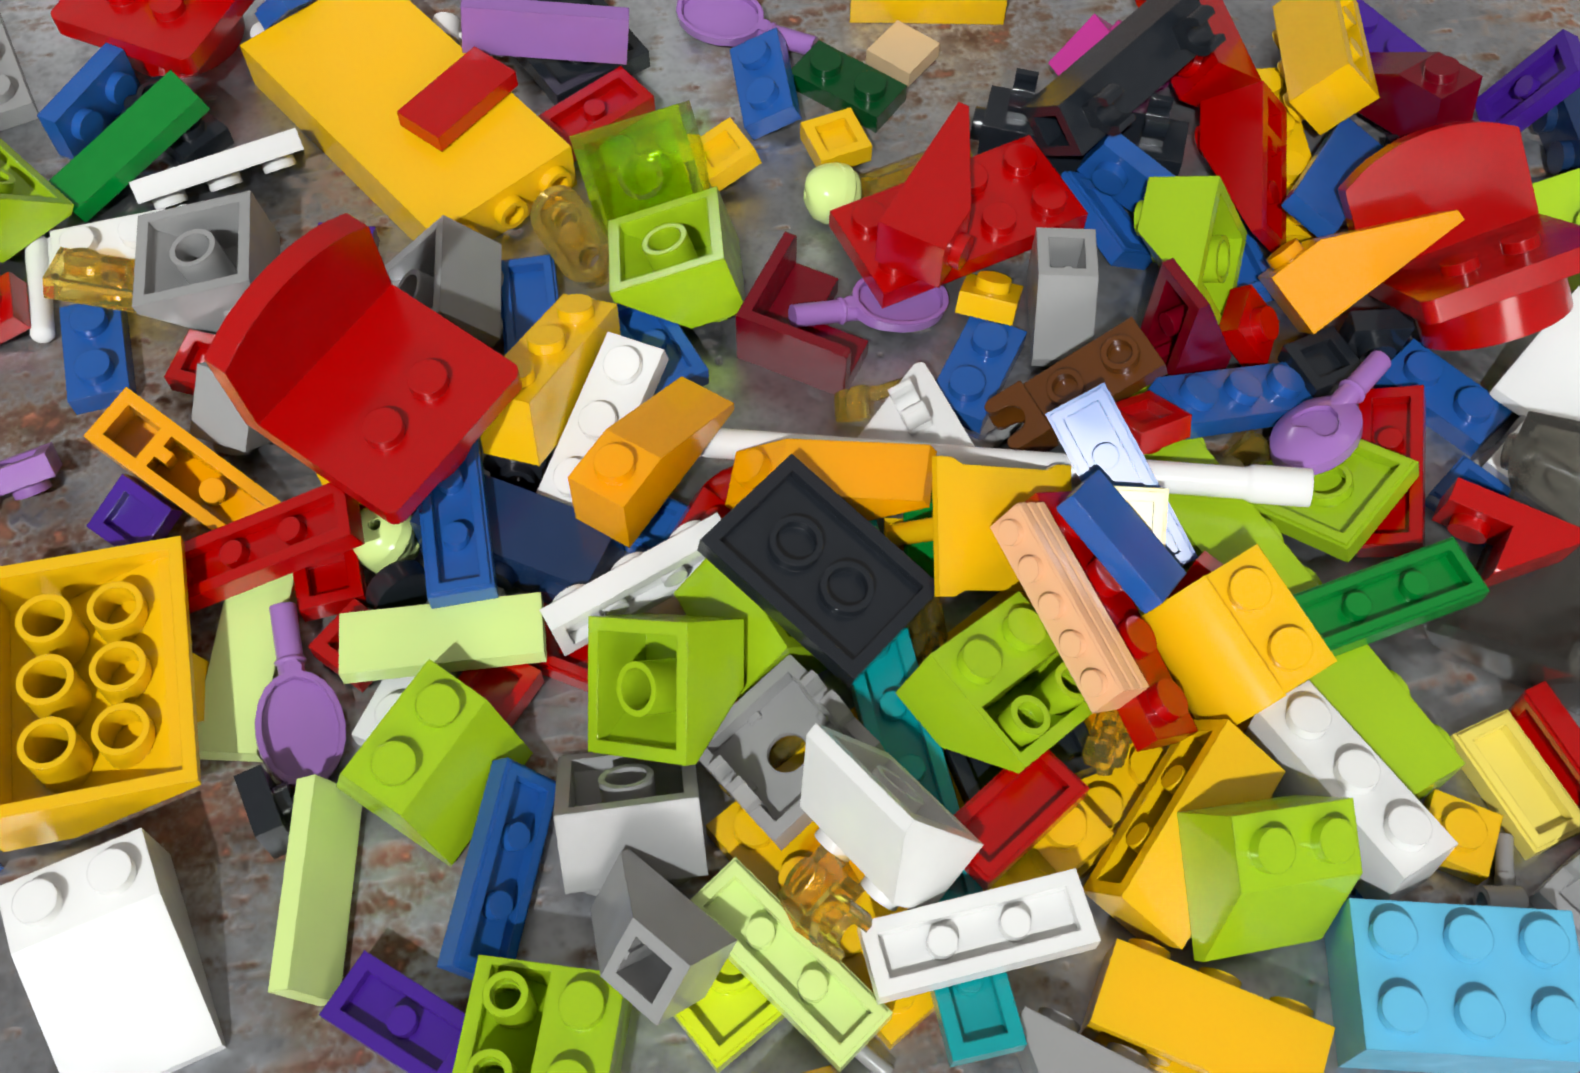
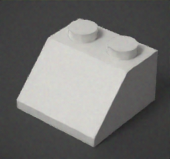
M815 723L807 733L800 808L819 826V829L814 834L818 842L837 858L845 862L851 860L865 875L860 881L863 889L883 907L896 911L899 906L914 909L938 903L984 844L888 752L818 723Z

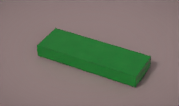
M170 70L54 175L49 182L74 204L73 212L84 222H88L119 194L130 181H133L204 116L210 108Z
M1450 537L1293 594V597L1333 655L1338 656L1479 603L1490 590L1455 538Z

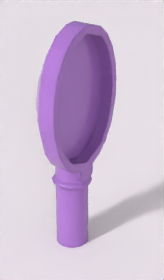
M757 0L677 1L676 13L680 26L686 33L705 43L734 47L775 27L778 28L784 37L787 50L805 55L818 41L816 36L777 25L776 22L771 23L769 20L764 19L763 9Z
M861 278L855 284L851 296H846L844 299L837 297L836 300L791 304L788 309L790 325L796 328L834 323L844 325L845 322L860 321L880 331L897 333L915 332L927 329L942 319L949 304L947 290L941 285L939 288H933L882 309L864 279Z
M1372 351L1347 379L1340 381L1338 389L1331 396L1309 399L1285 413L1273 427L1269 437L1270 458L1275 466L1312 468L1314 475L1335 468L1350 457L1358 447L1363 434V418L1357 404L1364 401L1365 395L1391 367L1390 358L1381 351Z
M282 602L269 607L276 655L274 665L277 667L278 676L265 687L258 701L255 717V739L259 755L267 770L279 782L287 781L291 787L295 788L296 779L316 774L329 779L336 771L344 752L346 722L342 706L334 690L324 679L314 673L307 672L305 669L307 659L303 654L296 603Z

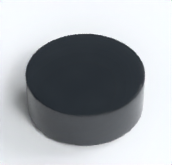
M401 560L387 565L372 578L366 590V601L372 610L423 605L428 600L425 569L419 562L414 560Z

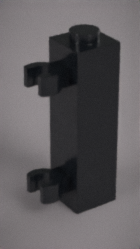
M1147 0L1021 107L1044 155L1083 156L1105 135L1116 136L1136 120V116L1132 112L1196 55L1208 56L1226 40L1224 34H1213L1208 19L1215 14L1214 8L1209 5H1202L1199 0Z
M1017 68L1013 89L992 85L986 108L976 106L971 125L970 139L979 141L977 155L1028 135L1031 136L1042 151L1021 108L1037 95L1035 91L1039 72ZM1152 94L1146 114L1132 112L1135 114L1136 120L1123 130L1121 134L1172 174L1178 176L1183 162L1189 122L1169 119L1174 97ZM1091 149L1083 156H1046V158L1061 176L1064 171L1078 172V166Z

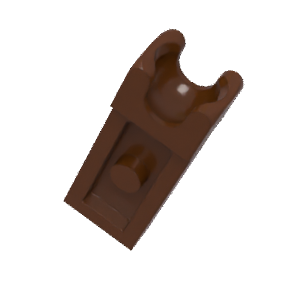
M1131 316L1024 384L1022 381H1017L986 402L984 409L994 427L998 430H1004L1016 423H1024L1019 431L1009 437L1008 446L1010 449L1049 452L1059 445V439L1048 421L1046 413L1102 383L1106 384L1115 402L1127 399L1153 383L1157 377H1163L1168 374L1165 362Z

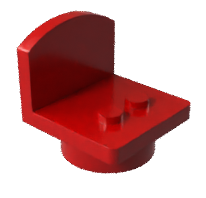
M60 0L51 10L50 14L60 34L100 48L105 43L112 44L124 49L134 70L150 77L164 76L171 70L181 79L212 70L226 61L236 51L244 35L243 15L255 0Z
M1466 120L1438 124L1415 131L1393 141L1367 158L1338 188L1349 231L1439 211L1458 210L1465 219L1368 293V295L1414 318L1420 342L1423 346L1439 351H1462L1494 346L1539 332L1557 323L1572 310L1574 303L1568 277L1580 273V225L1539 213L1522 136L1518 126L1490 121Z
M348 213L339 215L314 227L280 253L241 295L218 329L204 357L212 373L248 426L390 524H400L406 521L438 483L444 481L459 468L470 452L472 445L522 388V380L515 363L391 283L369 226Z

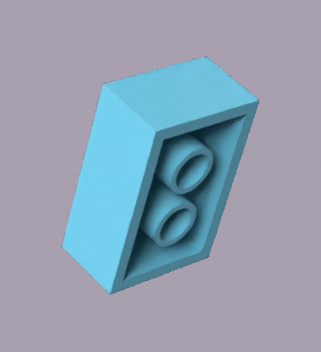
M1348 898L1344 902L1324 935L1338 1067L1426 1073L1580 1072V952L1572 911Z

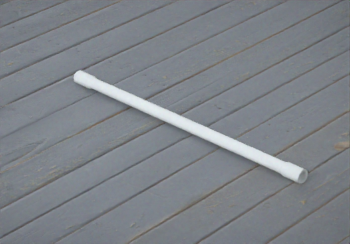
M720 428L699 456L703 458L734 460L737 451L786 438L929 444L937 451L936 456H950L960 463L967 465L1045 470L1051 465L1056 464L1071 465L1072 486H1079L1082 483L1066 453ZM1146 459L1160 487L1168 488L1169 494L1242 499L1255 504L1307 508L1311 505L1314 489V471L1312 468L1259 464L1242 467Z

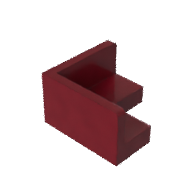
M785 231L735 315L737 358L844 399L868 354L869 341L828 325L798 328L790 325L788 309L791 304L834 300L838 293V278L796 263L797 235Z

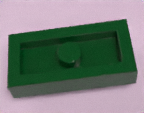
M820 40L792 67L797 92L835 112L851 107L860 125L875 133L879 131L906 100L907 85Z

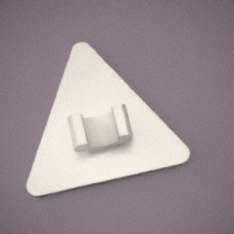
M923 362L915 363L900 383L888 390L890 396L857 437L975 447L928 367Z

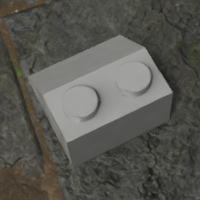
M251 190L138 216L132 308L137 314L216 335L225 319L223 311L233 308L249 285L280 254V235Z
M442 215L385 265L391 283L490 348L500 340L503 330V320L501 318V287L504 281V274L501 271L502 244Z
M592 752L558 756L553 817L565 894L585 892L586 894L597 896L620 852L627 849L635 853L673 886L683 884L692 877L708 875L696 764L684 766Z

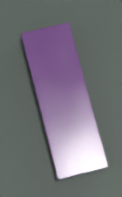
M461 0L462 53H467L475 46L488 55L627 65L629 8L536 0Z

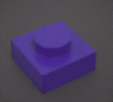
M122 474L87 524V527L116 547L166 538L184 511L137 477Z

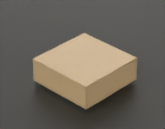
M897 20L867 49L866 64L909 87L938 58L940 43Z

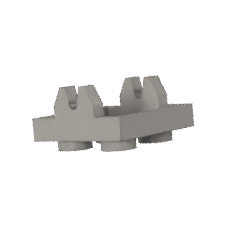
M791 654L786 656L731 707L698 760L781 851L813 820L800 808L804 763L798 769L791 772L775 770L770 764L769 753L776 741L785 736H797L806 742L807 733L815 723H818L885 751L881 743L853 716L839 695L833 689L829 691L813 670L808 672Z

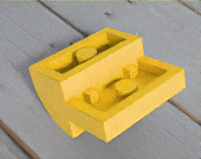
M1258 544L1208 575L1203 576L1140 617L1154 632L1157 649L1173 681L1184 692L1188 702V709L1196 720L1229 719L1236 726L1287 696L1286 693L1337 662L1333 653Z

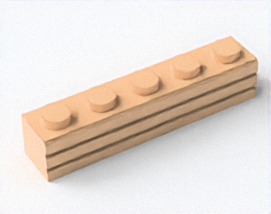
M1022 502L1015 504L990 527L1092 714L1120 709L1149 687L1147 681L1045 502H1028L1027 504Z

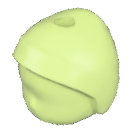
M838 162L821 164L813 168L806 176L803 195L805 206L812 218L823 224H829L830 210L861 199L860 177L848 164Z
M367 507L360 510L365 544L354 548L353 551L365 568L377 574L391 563L416 559L420 550V544L410 524L411 515L403 523L390 524Z

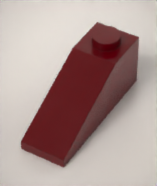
M1369 52L1380 98L1358 111L1361 115L1399 137H1404L1415 131L1438 124L1472 120L1483 78L1482 75L1460 64L1455 58L1440 52Z
M1174 258L1162 262L1140 329L1165 362L1168 374L1164 376L1226 369L1232 356L1211 305Z

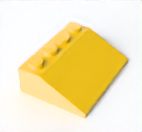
M175 536L0 566V850L8 852L77 838L202 785L185 544L183 538Z

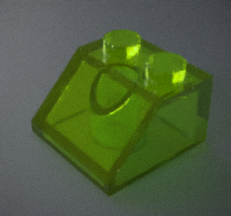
M690 100L569 136L605 248L609 247V220L710 189L706 154Z

